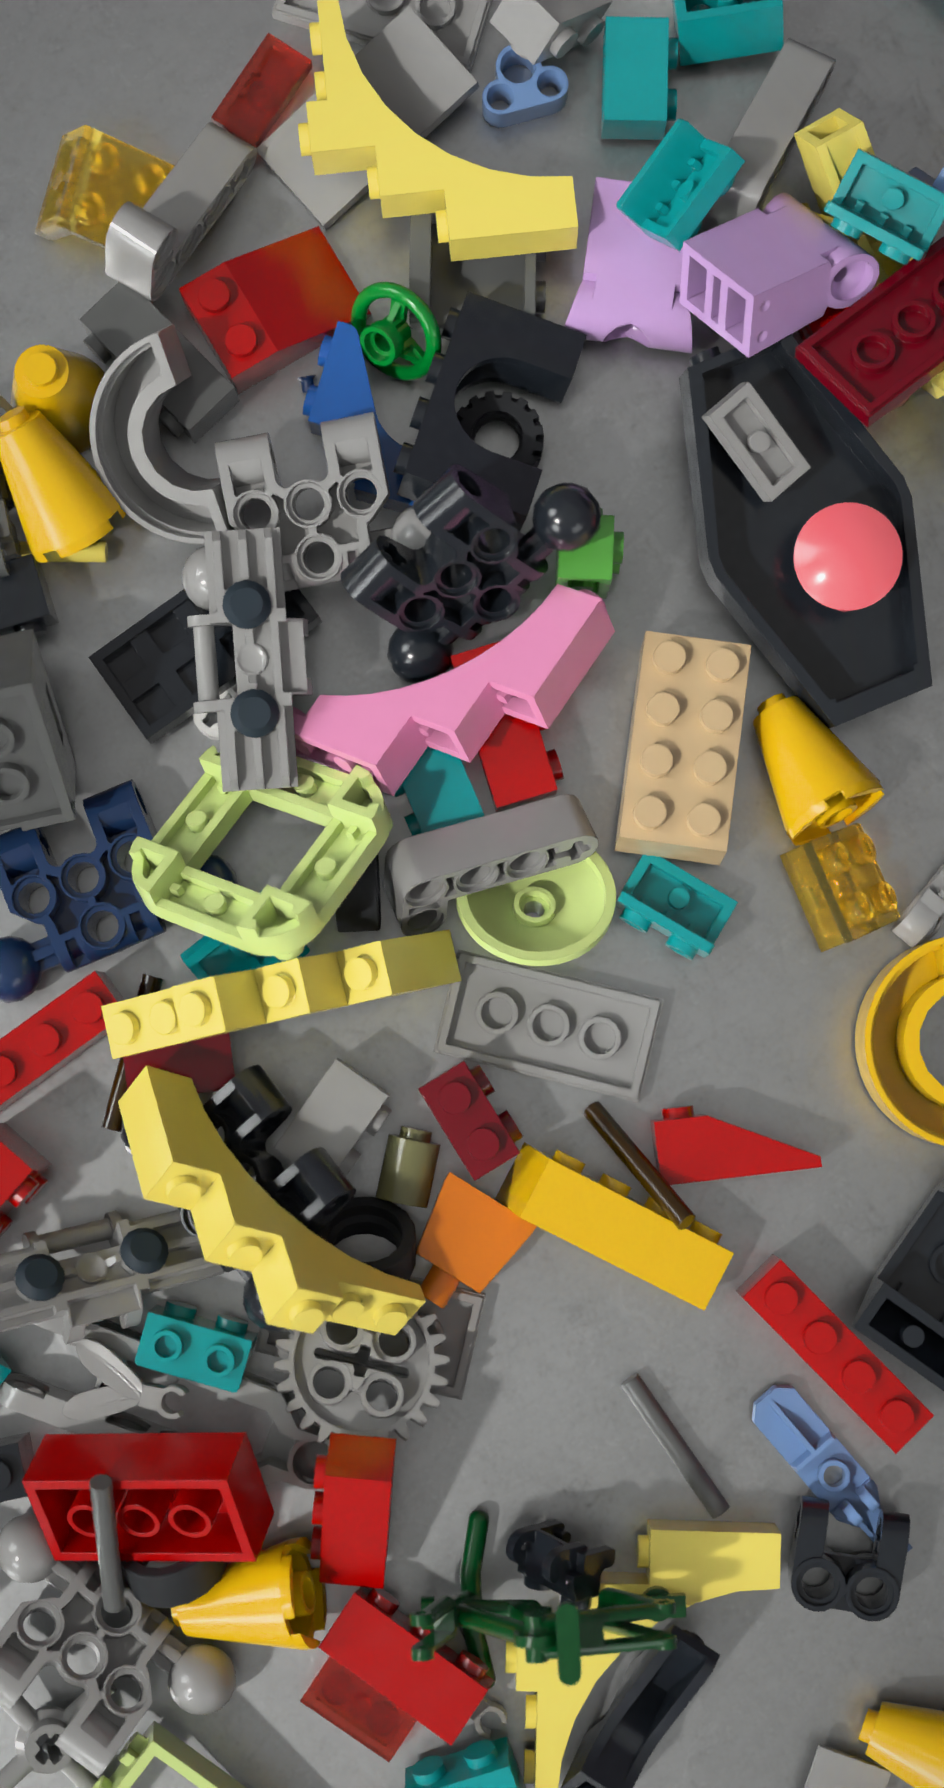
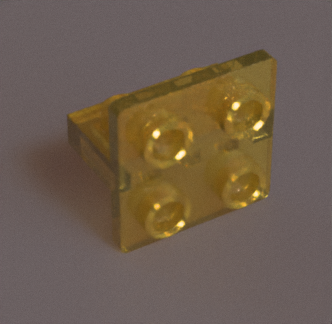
M859 823L809 841L796 849L780 855L821 952L854 941L900 919L896 894L881 873L876 861V849L873 841L864 833Z

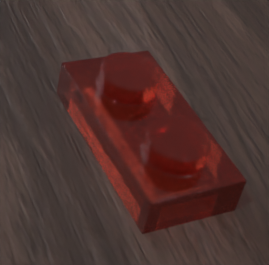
M329 1655L300 1699L301 1703L387 1762L391 1761L417 1722L416 1719Z

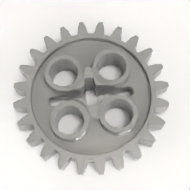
M416 1312L400 1330L408 1339L409 1349L404 1355L399 1357H390L381 1350L379 1337L382 1333L356 1327L357 1335L355 1339L348 1344L341 1345L332 1342L326 1333V1327L330 1321H324L313 1334L292 1329L288 1330L294 1335L293 1339H279L276 1341V1347L288 1353L289 1358L274 1363V1370L289 1373V1378L276 1386L277 1392H293L295 1396L285 1407L286 1412L292 1413L303 1409L306 1414L300 1423L299 1429L304 1431L314 1423L321 1427L317 1440L319 1444L327 1440L330 1433L389 1438V1433L395 1431L401 1439L407 1441L410 1438L406 1422L411 1420L415 1424L424 1427L427 1420L420 1407L424 1405L430 1408H438L440 1401L429 1391L431 1387H446L448 1382L444 1377L434 1373L435 1368L442 1367L450 1362V1357L434 1353V1348L446 1340L445 1334H429L428 1329L436 1321V1314L420 1318ZM316 1349H324L345 1357L356 1358L359 1350H365L369 1352L368 1358L371 1363L407 1369L409 1375L407 1378H399L379 1370L367 1369L364 1377H357L353 1375V1365L345 1362L319 1359L315 1357L314 1352ZM324 1370L338 1372L344 1381L343 1392L332 1399L319 1396L313 1386V1380L319 1372ZM385 1382L393 1387L397 1395L396 1404L393 1408L387 1411H377L368 1404L366 1391L372 1384Z

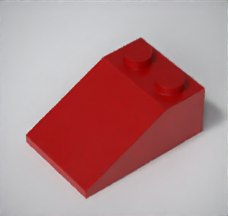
M319 226L227 260L178 288L187 310L230 382L235 387L238 395L321 347L325 335H334L338 321L351 324L352 306L359 294ZM369 309L367 311V319L372 317Z

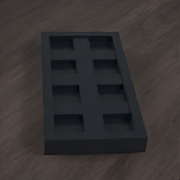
M185 589L88 657L150 744L194 714L193 703L198 702L193 628L187 627V616L209 614L210 611L196 606L187 597ZM300 589L284 592L286 618L307 619L308 632L322 623L319 615ZM232 626L215 627L219 696L237 683Z

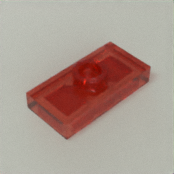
M268 33L212 115V123L257 148L264 141L313 68L312 60Z

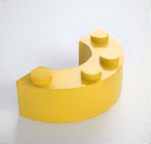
M944 937L928 940L911 947L890 961L880 971L864 996L855 1029L857 1064L864 1085L873 1101L901 1129L922 1140L944 1146V1087L926 1068L920 1053V1029L928 1010L944 996Z

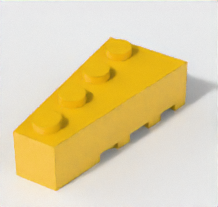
M525 1142L523 1143L520 1154L517 1155L495 1199L529 1223L705 1311L734 1254L718 1243L722 1236L721 1233L697 1220L693 1221L690 1228L687 1227L679 1230L652 1197L648 1196L645 1204H642L628 1196L632 1187L605 1173L602 1174L599 1181L582 1172L586 1165L585 1163L557 1149L552 1157Z

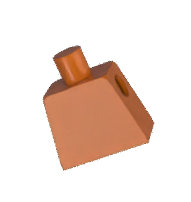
M449 1172L443 1180L416 1248L418 1256L433 1264L420 1285L424 1297L444 1309L460 1282L477 1293H481L531 1236L537 1226L518 1217L501 1203Z

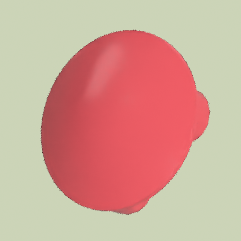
M844 502L823 508L806 522L796 540L793 559L800 584L814 600L826 607L847 612L863 609L875 604L892 589L901 571L903 551L900 537L895 527L881 512L864 504Z

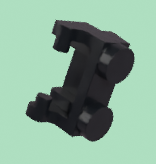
M557 1520L530 1525L514 1531L507 1541L506 1555L509 1560L518 1565L517 1572L524 1575V1586L538 1591L553 1590L560 1594L559 1604L563 1601H571L578 1610L589 1609L592 1606V1598L599 1596L603 1570L611 1567L615 1562V1549L607 1545L588 1549L586 1545L580 1542L569 1543L571 1534L564 1530L565 1525Z

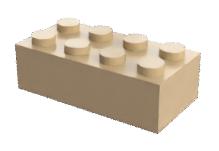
M645 631L638 663L614 851L720 865L728 847L751 645Z

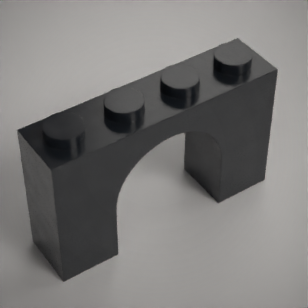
M467 291L462 309L450 308L441 334V338L450 341L446 355L435 351L425 380V382L435 385L431 398L427 399L420 396L409 426L419 430L415 444L403 442L393 472L403 475L397 495L413 501L417 500L453 464H458L508 494L517 529L521 531L528 516L542 469L492 452L474 442L459 423L455 411V399L464 390L474 385L485 382H500L562 403L572 381L587 335Z

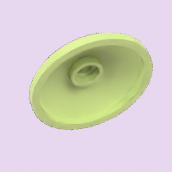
M595 851L590 857L579 863L456 898V905L459 917L467 932L479 945L490 953L509 962L521 965L551 966L574 960L590 951L600 942L608 931L614 916L616 888L607 864ZM534 912L539 914L541 917H530L526 914Z

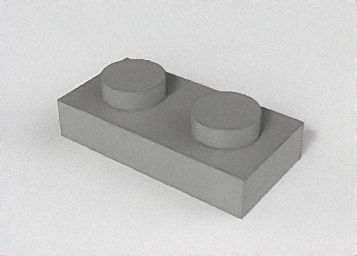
M749 381L740 383L702 416V419L763 502H772L811 468Z

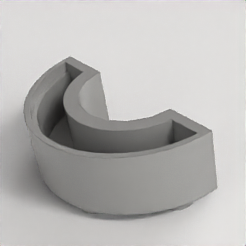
M172 324L131 345L108 368L98 385L93 399L89 424L90 444L95 466L103 484L129 517L144 528L164 538L188 544H205L204 532L236 529L229 525L220 478L206 479L186 472L171 459L161 442L158 420L163 400L174 386L192 376L175 326Z

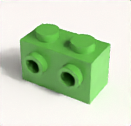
M600 508V530L589 545L573 552L556 550L555 586L560 584L578 591L580 589H587L596 593L600 598L607 599L612 582V574H619L620 564L623 562L624 532L614 531L615 515H603V509Z

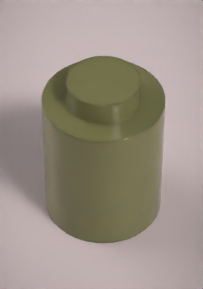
M401 1126L399 1135H388L376 1198L413 1207H428L441 1146L431 1142V1131Z

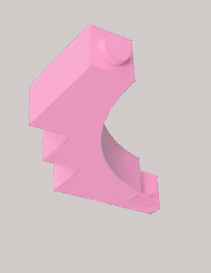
M557 584L544 602L513 632L484 653L451 671L423 682L389 691L348 696L320 695L306 714L293 707L296 756L350 774L353 768L359 765L372 774L373 780L381 792L394 796L427 747L471 763L504 714L549 729L615 632L606 610V605L602 598L590 590L580 589L578 591Z

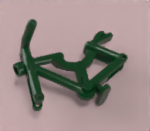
M482 1509L473 1510L468 1517L460 1566L461 1594H456L453 1597L441 1596L436 1601L435 1596H421V1610L410 1612L411 1626L422 1627V1630L434 1629L433 1632L411 1647V1659L413 1661L424 1662L433 1660L434 1652L452 1640L457 1634V1627L460 1626L463 1630L468 1652L478 1657L487 1665L489 1670L486 1675L495 1680L490 1688L495 1685L496 1676L486 1635L514 1643V1646L525 1649L527 1663L540 1664L548 1660L557 1659L560 1681L567 1686H572L581 1679L582 1656L651 1649L668 1651L677 1648V1636L675 1634L631 1622L646 1619L660 1622L667 1618H687L685 1593H670L661 1586L650 1587L643 1595L615 1588H604L599 1593L597 1608L578 1610L571 1601L561 1602L558 1604L556 1611L552 1612V1607L542 1606L533 1599H482L481 1570L489 1526V1516ZM604 1630L624 1638L604 1639Z

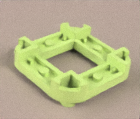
M214 745L211 746L199 757L205 773L151 841L137 836L129 850V854L133 859L132 879L144 904L153 914L164 920L248 953L260 956H275L284 961L298 957L303 952L305 945L313 940L328 923L381 850L393 827V821L383 795L374 782L372 774L359 765H356L350 774L296 756L298 787L223 792L220 752H217ZM252 801L325 826V829L280 889L266 885L261 893L200 871V868Z

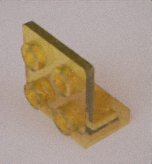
M87 125L64 134L60 141L34 234L50 241H56L72 234L105 248L109 226L121 206L129 201L143 208L174 165Z

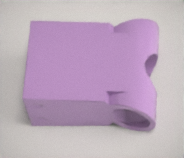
M596 177L583 279L573 301L565 327L586 334L585 340L607 342L613 339L629 337L648 348L692 353L691 314L687 308L679 303L683 247L678 251L650 238L617 209L616 204L632 181Z
M782 192L767 204L763 212L757 208L683 241L679 303L749 358L824 315L827 307L838 309L847 308L854 304L875 286L880 273L879 263L871 254L844 234L826 224L822 218L788 193Z

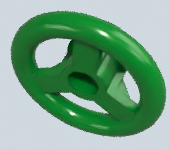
M393 282L371 284L358 294L352 306L351 325L358 331L362 353L366 359L385 375L398 380L412 381L425 377L428 374L435 351L441 353L442 348L439 325L428 305L412 290ZM390 298L389 315L382 320H377L371 325H367L369 306L377 299ZM408 308L417 317L423 328L426 338L425 352L411 337V329L406 322ZM400 357L410 361L412 365H403L394 361Z

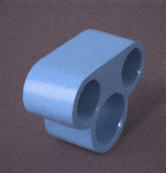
M510 45L498 54L496 60V80L488 83L482 94V113L489 125L496 128H505L555 114L564 108L567 102L569 84L568 77L561 68L553 65L542 67L541 62L533 65L529 60L516 54ZM513 65H522L531 71L532 77L523 83H514L505 78L504 72ZM546 87H552L559 94L546 96L541 91ZM496 101H504L509 107L505 110H497L492 108L491 105Z

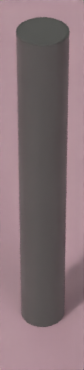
M636 1373L621 1384V1387L713 1519L719 1517L729 1509L730 1505L639 1374Z
M100 1474L91 1478L89 1486L103 1606L105 1611L109 1613H118L125 1608L126 1603L113 1485L110 1476Z

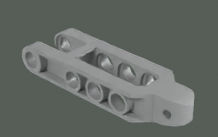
M63 1317L34 1324L63 1336ZM107 1319L90 1323L85 1328L84 1338L102 1342L129 1366L131 1362H135L142 1332L131 1328L123 1329L120 1324ZM73 1342V1343H69V1344H70V1345H73V1346H76V1343H77V1342ZM245 1371L240 1389L233 1393L167 1374V1381L177 1383L179 1380H183L218 1393L217 1399L227 1402L229 1398L269 1412L267 1418L272 1419L273 1423L262 1452L255 1454L265 1486L280 1480L304 1489L317 1490V1488H314L317 1454H328L330 1436L322 1444H319L317 1440L321 1427L312 1425L304 1431L299 1429L302 1421L298 1411L286 1412L285 1407L292 1398L289 1393L277 1392L276 1386L279 1383ZM10 1372L0 1386V1404L2 1406L74 1434L181 1433L124 1411L81 1422L68 1419L62 1414V1408L76 1393L26 1375ZM97 1378L94 1389L106 1386Z

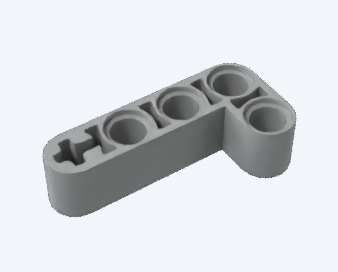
M791 38L786 40L727 145L741 156L745 163L735 175L734 183L729 191L717 199L704 217L700 229L708 231L757 208L761 211L763 210L768 192L796 143L794 133L803 129L829 81L836 59Z
M212 122L206 124L144 207L140 208L128 201L121 206L114 216L106 235V275L150 301L157 300L245 183L254 167L258 149Z
M571 794L558 795L398 841L391 846L385 856L384 889L404 935L411 936L430 933L438 929L445 922L448 900L579 863L590 857L597 850L599 842L579 799Z

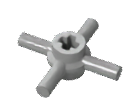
M114 1684L111 1686V1695L117 1691ZM85 1691L66 1709L45 1706L35 1710L23 1696L20 1697L11 1710L0 1703L3 1710L19 1725L15 1737L17 1755L0 1770V1788H14L31 1771L40 1774L62 1771L77 1788L93 1787L99 1777L95 1776L55 1744L50 1746L45 1741L42 1746H39L38 1740L43 1734H47L50 1739L55 1733H57V1738L60 1737L86 1700Z

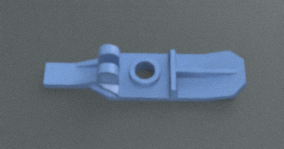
M773 1385L754 1401L753 1423L817 1498L829 1500V1512L837 1521L861 1528L874 1543L877 1521L881 1511L878 1486L793 1386ZM830 1466H839L842 1469L841 1479L834 1484L825 1482V1470ZM909 1543L907 1552L913 1548Z

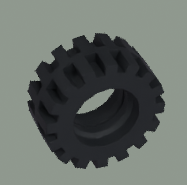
M493 390L485 392V396L478 398L476 395L469 399L466 407L461 406L456 414L463 430L473 441H475L479 429L485 424L494 421L507 423L514 428L519 438L518 449L510 458L536 468L538 467L544 448L543 426L539 421V415L535 409L531 410L528 407V401L521 396L519 399L513 398L512 393L503 391L502 395H495Z

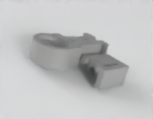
M944 863L922 891L915 896L891 928L894 934L911 947L930 940L937 934L943 923ZM937 922L933 932L921 940Z

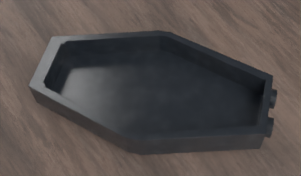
M792 334L749 358L737 348L721 354L718 346L712 347L689 358L691 366L679 378L698 558L708 586L794 694L828 728L836 727L933 686L913 500L904 476L859 419L795 358L796 346L799 343ZM742 382H750L811 467L772 502H763L702 419L706 412ZM853 502L870 506L889 519L900 537L903 560L897 581L881 600L863 609L842 612L818 603L804 590L796 575L793 555L796 540L801 529L814 514L830 505Z

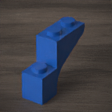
M338 321L334 335H325L323 338L317 362L318 366L324 367L319 385L310 384L303 405V415L309 416L308 423L311 433L322 436L320 422L374 412L390 490V497L383 508L402 513L406 508L413 506L414 502L397 495L403 475L393 471L402 445L386 433L377 418L358 331L351 324ZM367 479L354 481L356 500L373 505L377 498L375 485Z

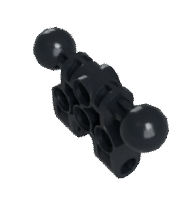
M453 464L413 502L416 516L431 532L425 545L420 549H411L387 536L379 535L341 572V581L347 592L357 602L398 627L389 639L387 658L393 671L401 680L408 683L416 684L447 672L452 665L450 658L454 650L452 643L458 637L473 640L481 633L483 625L502 621L514 615L520 605V596L529 589L530 583L539 580L549 570L546 557L554 550L573 552L589 545L600 530V505L586 487L572 482L556 484L544 490L535 502L532 518L533 527L524 535L517 529L508 494L458 464Z
M260 1065L250 1066L238 1073L203 1105L217 1132L220 1126H222L225 1145L247 1173L252 1166L256 1182L283 1209L314 1234H317L356 1194V1189L323 1147L307 1152L286 1170H284L281 1162L275 1156L267 1153L265 1147L267 1139L288 1118L292 1112V1106ZM122 1120L121 1139L126 1151L132 1156ZM178 1207L185 1230L192 1236L198 1237L191 1210ZM220 1265L224 1272L237 1270L245 1280L243 1306L248 1318L260 1328L272 1332L290 1330L266 1323L252 1272Z

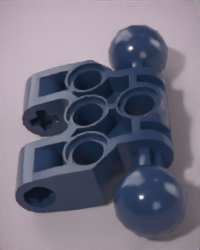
M133 779L83 799L84 810L96 839V848L91 853L72 855L61 866L57 865L41 827L22 831L21 827H18L0 835V888L8 909L14 915L44 926L48 934L47 937L33 943L15 936L0 938V1002L13 1003L22 1001L37 989L43 972L62 965L64 970L69 973L112 954L120 953L126 948L167 931L166 920L156 916L146 907L133 882L132 872H128L125 867V857L136 837L139 836L151 841L157 834L143 797ZM210 855L200 868V871L238 885L236 873L230 864L217 855ZM91 866L95 867L99 875L98 884L90 892L80 893L76 883L77 876L83 869ZM46 887L50 896L48 906L42 912L32 914L28 905L29 896L37 888ZM106 915H115L119 925L117 934L109 941L100 942L96 935L97 923Z

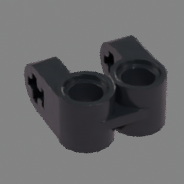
M801 1495L788 1563V1576L796 1601L804 1608L814 1612H823L829 1609L853 1612L858 1618L866 1621H880L889 1617L896 1610L900 1600L910 1535V1515L881 1509L877 1521L872 1553L850 1555L833 1552L829 1547L825 1546L829 1518V1500ZM814 1567H821L831 1573L829 1580L825 1584L816 1587L807 1585L802 1581V1578L808 1570ZM867 1577H876L884 1582L882 1589L873 1596H864L856 1591L857 1585Z

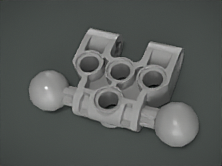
M374 412L320 422L328 465V475L321 482L301 480L292 484L289 488H284L280 483L273 446L268 432L215 443L217 465L229 525L236 530L251 529L245 523L244 510L251 501L261 499L269 505L271 510V519L265 528L280 527L284 592L341 581V572L379 535L387 536L408 548L420 549L425 545L427 538L431 534L416 516L413 506L406 508L396 518L393 527L370 531L369 524L374 521L390 497ZM359 479L371 481L377 490V498L374 504L365 510L355 509L348 500L350 485ZM307 489L317 490L324 500L322 513L312 520L301 518L296 510L298 495ZM317 542L328 544L334 552V563L324 573L312 571L306 562L308 549ZM205 546L196 549L187 558L182 570V585L187 597L196 606L209 611Z
M26 1513L17 1516L2 1528L0 1532V1568L6 1575L20 1583H36L45 1580L61 1592L62 1595L60 1598L51 1597L22 1602L0 1630V1703L11 1710L38 1673L46 1666L56 1667L59 1675L65 1682L76 1687H82L86 1693V1700L57 1739L55 1745L97 1777L102 1774L153 1703L149 1670L146 1666L149 1660L168 1674V1688L171 1697L182 1710L193 1715H208L219 1711L230 1701L236 1687V1671L232 1660L222 1649L212 1644H195L187 1647L169 1633L175 1625L174 1622L156 1608L138 1601L126 1585H124L125 1603L131 1613L130 1621L121 1628L108 1626L101 1616L103 1597L99 1565L97 1563L87 1561L82 1567L76 1561H55L35 1514ZM44 1612L53 1619L55 1625L54 1633L48 1639L35 1641L26 1635L23 1623L25 1618L31 1613ZM85 1644L96 1652L97 1666L92 1672L77 1674L71 1670L67 1662V1653L73 1646ZM129 1677L138 1684L140 1699L135 1706L122 1708L112 1700L111 1686L116 1679Z

